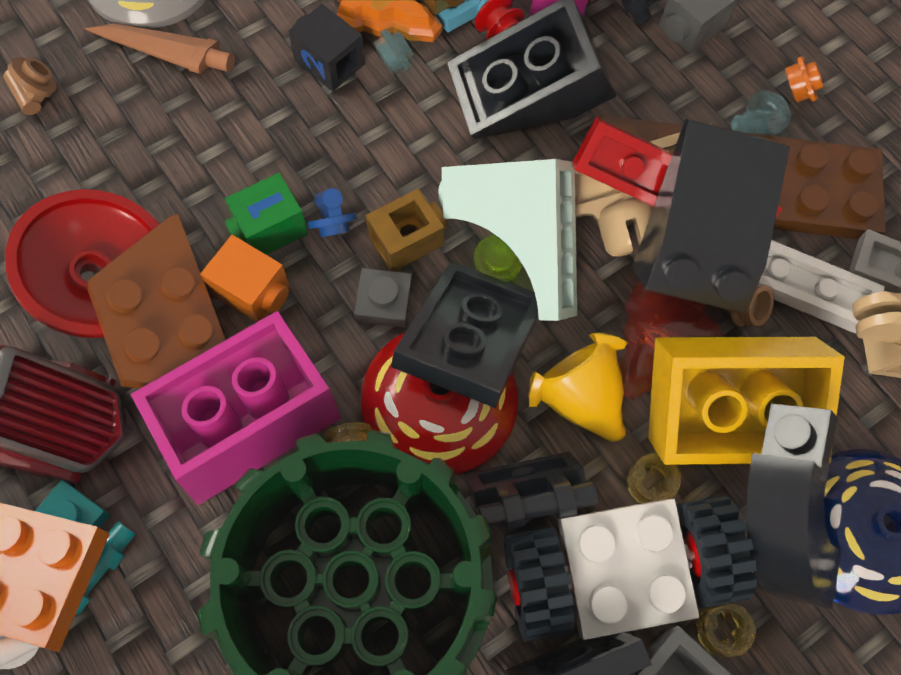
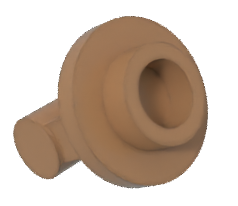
M15 57L9 63L8 70L3 74V79L25 115L38 113L41 110L40 103L43 99L52 96L57 89L56 82L52 78V71L43 62L35 58Z

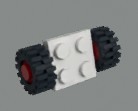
M721 495L679 504L675 503V499H664L561 519L558 518L563 552H560L559 539L555 536V530L551 526L505 534L504 550L506 555L504 556L508 569V583L510 585L512 603L515 606L516 620L518 621L519 630L524 642L571 634L574 632V612L579 637L586 640L699 618L697 606L708 608L749 600L755 594L752 588L757 586V579L752 571H757L756 560L750 556V550H754L751 539H746L745 531L748 528L744 519H738L739 509L735 504L731 505L729 497Z

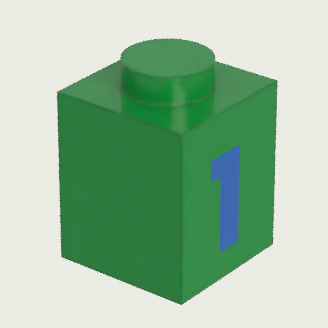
M280 172L224 198L232 216L224 220L230 235H234L266 255L308 235L303 212Z

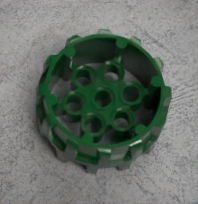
M370 430L367 432L366 441L326 443L318 433H313L297 439L296 445L299 451L285 457L265 471L249 468L235 482V487L241 496L233 505L222 527L204 534L199 554L211 563L210 600L197 613L202 635L218 642L221 653L234 675H309L308 673L313 666H329L337 662L345 654L348 646H353L360 659L374 667H387L391 675H414L406 670L401 660L409 645V633L403 617L406 612L418 613L425 611L433 605L439 593H449L455 602H464V611L453 644L441 661L427 675H466L467 669L479 650L486 629L495 612L497 595L493 592L494 581L490 556V544L493 535L486 517L482 515L476 516L474 510L458 490L452 467L441 458H433L431 463L428 464L400 451L394 446L391 434L388 432ZM351 484L379 485L397 490L393 499L377 498L368 502L360 510L358 517H350L345 507L339 501L331 497H322L320 493L334 487ZM301 503L302 507L295 521L297 538L302 543L298 550L279 551L269 557L263 565L262 571H254L257 558L269 534L288 512ZM424 505L445 526L456 545L461 562L454 568L453 573H440L434 560L425 553L416 551L406 552L412 539L411 519L408 513H416ZM326 515L335 516L340 519V532L332 541L317 543L311 539V527L317 519ZM382 516L395 518L402 526L400 535L395 541L388 544H379L369 537L371 524ZM293 566L305 568L307 582L302 592L295 597H282L278 591L277 584L282 572ZM350 567H360L369 573L367 589L356 598L342 597L337 590V581L340 574ZM408 568H420L430 578V589L421 598H405L396 589L397 578L401 572ZM265 595L269 601L283 610L297 613L288 628V645L295 656L288 669H275L264 653L254 629L250 605L251 600H260ZM326 619L333 624L335 629L333 646L321 655H312L304 644V634L311 623ZM379 620H387L393 623L399 632V639L395 649L383 656L371 654L364 642L368 627Z

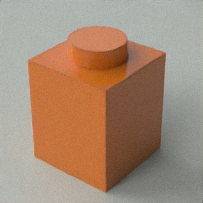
M234 235L228 238L200 273L212 296L256 323L266 318L269 313L273 314L278 311L285 303L289 294L290 285L283 265Z

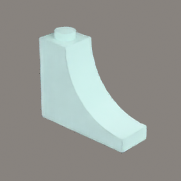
M549 159L442 167V181L439 185L438 194L439 201L443 207V218L459 219L477 224L494 233L512 249L525 267L536 295L539 320L559 321L577 316L575 170L571 165L572 161Z

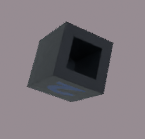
M320 4L308 15L300 17L288 31L294 61L332 92L365 65L362 34L324 4Z

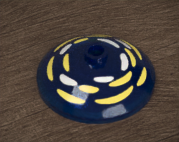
M852 449L832 454L826 480L824 514L828 539L835 548L842 552L834 601L847 608L866 614L892 615L901 613V459L884 452L868 449ZM884 515L889 516L894 522V533L887 530L884 526Z

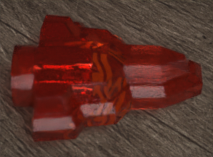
M636 283L625 305V309L630 317L622 332L629 347L619 362L624 396L633 401L652 390L655 338L725 337L719 325L704 314L707 308L706 304L645 290L642 283Z

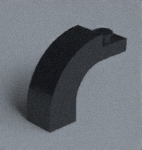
M771 404L762 453L752 454L748 480L746 509L747 539H751L754 550H750L751 558L756 560L757 571H754V574L761 587L774 596L832 609L842 552L835 548L828 539L825 526L824 502L837 416L829 409Z

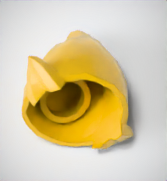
M591 333L589 336L594 343L564 358L542 376L536 371L533 372L530 377L528 394L529 407H537L542 400L573 424L610 442H617L626 436V430L622 417L623 380L616 350L624 349L627 342L618 336L605 333Z

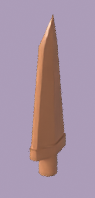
M117 23L83 28L113 42L199 74L209 67L231 72L235 63L234 54L220 51V42L212 39H201Z

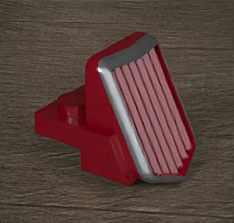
M0 345V466L23 470L38 477L78 483L82 473L88 472L97 466L125 437L121 399L119 393L114 388L116 380L74 363L51 361L14 346Z

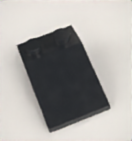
M559 0L447 62L470 135L474 139L572 119L617 97L589 27L574 0Z
M685 118L632 266L645 290L746 314L767 264L790 146Z

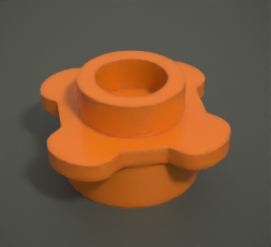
M800 56L797 58L798 63L785 68L787 78L797 103L809 98L813 102L818 100L816 90L824 88L823 80L816 61L807 64L804 56Z

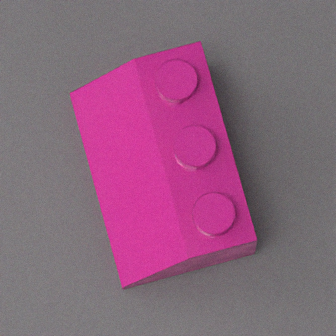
M278 311L131 394L172 475L197 505L202 504L235 484L249 468L258 470L296 447L298 438L319 433L342 419L329 387Z

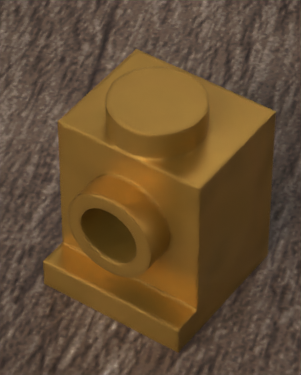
M419 188L365 215L368 238L389 271L401 272L402 267L444 246V229L447 228V221L443 218V212L437 203H428Z

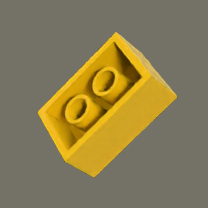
M817 337L655 338L648 439L664 465L751 464L752 454L762 453L771 404L829 409L837 416L845 357Z

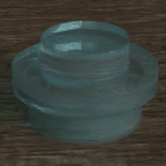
M386 28L380 32L381 37L373 42L376 51L393 75L401 69L407 72L411 69L408 59L414 55L411 48L399 31L391 35Z

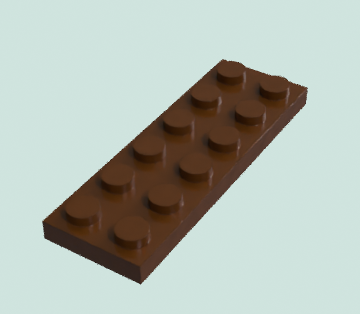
M605 115L599 116L600 119L649 142L680 133L683 125ZM745 133L790 146L779 199V205L783 209L775 220L774 229L859 239L867 229L882 235L886 233L882 149Z

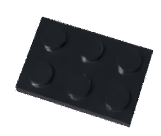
M451 261L395 348L391 367L496 408L539 316L535 292Z

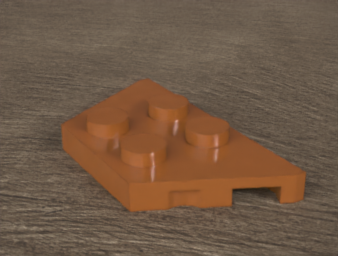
M178 214L168 217L88 280L87 289L121 386L141 389L225 341Z

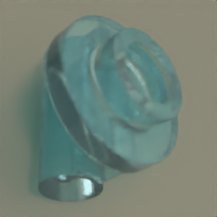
M759 90L748 99L746 104L747 110L742 115H736L733 118L731 126L732 130L738 132L777 134L790 124L791 113L787 102L782 96L768 90Z

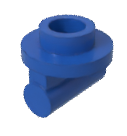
M330 188L317 193L314 198V204L320 210L322 219L307 223L309 229L319 228L321 237L349 232L348 222L358 220L357 214L354 212L342 215L340 207L343 201L342 194L339 190Z

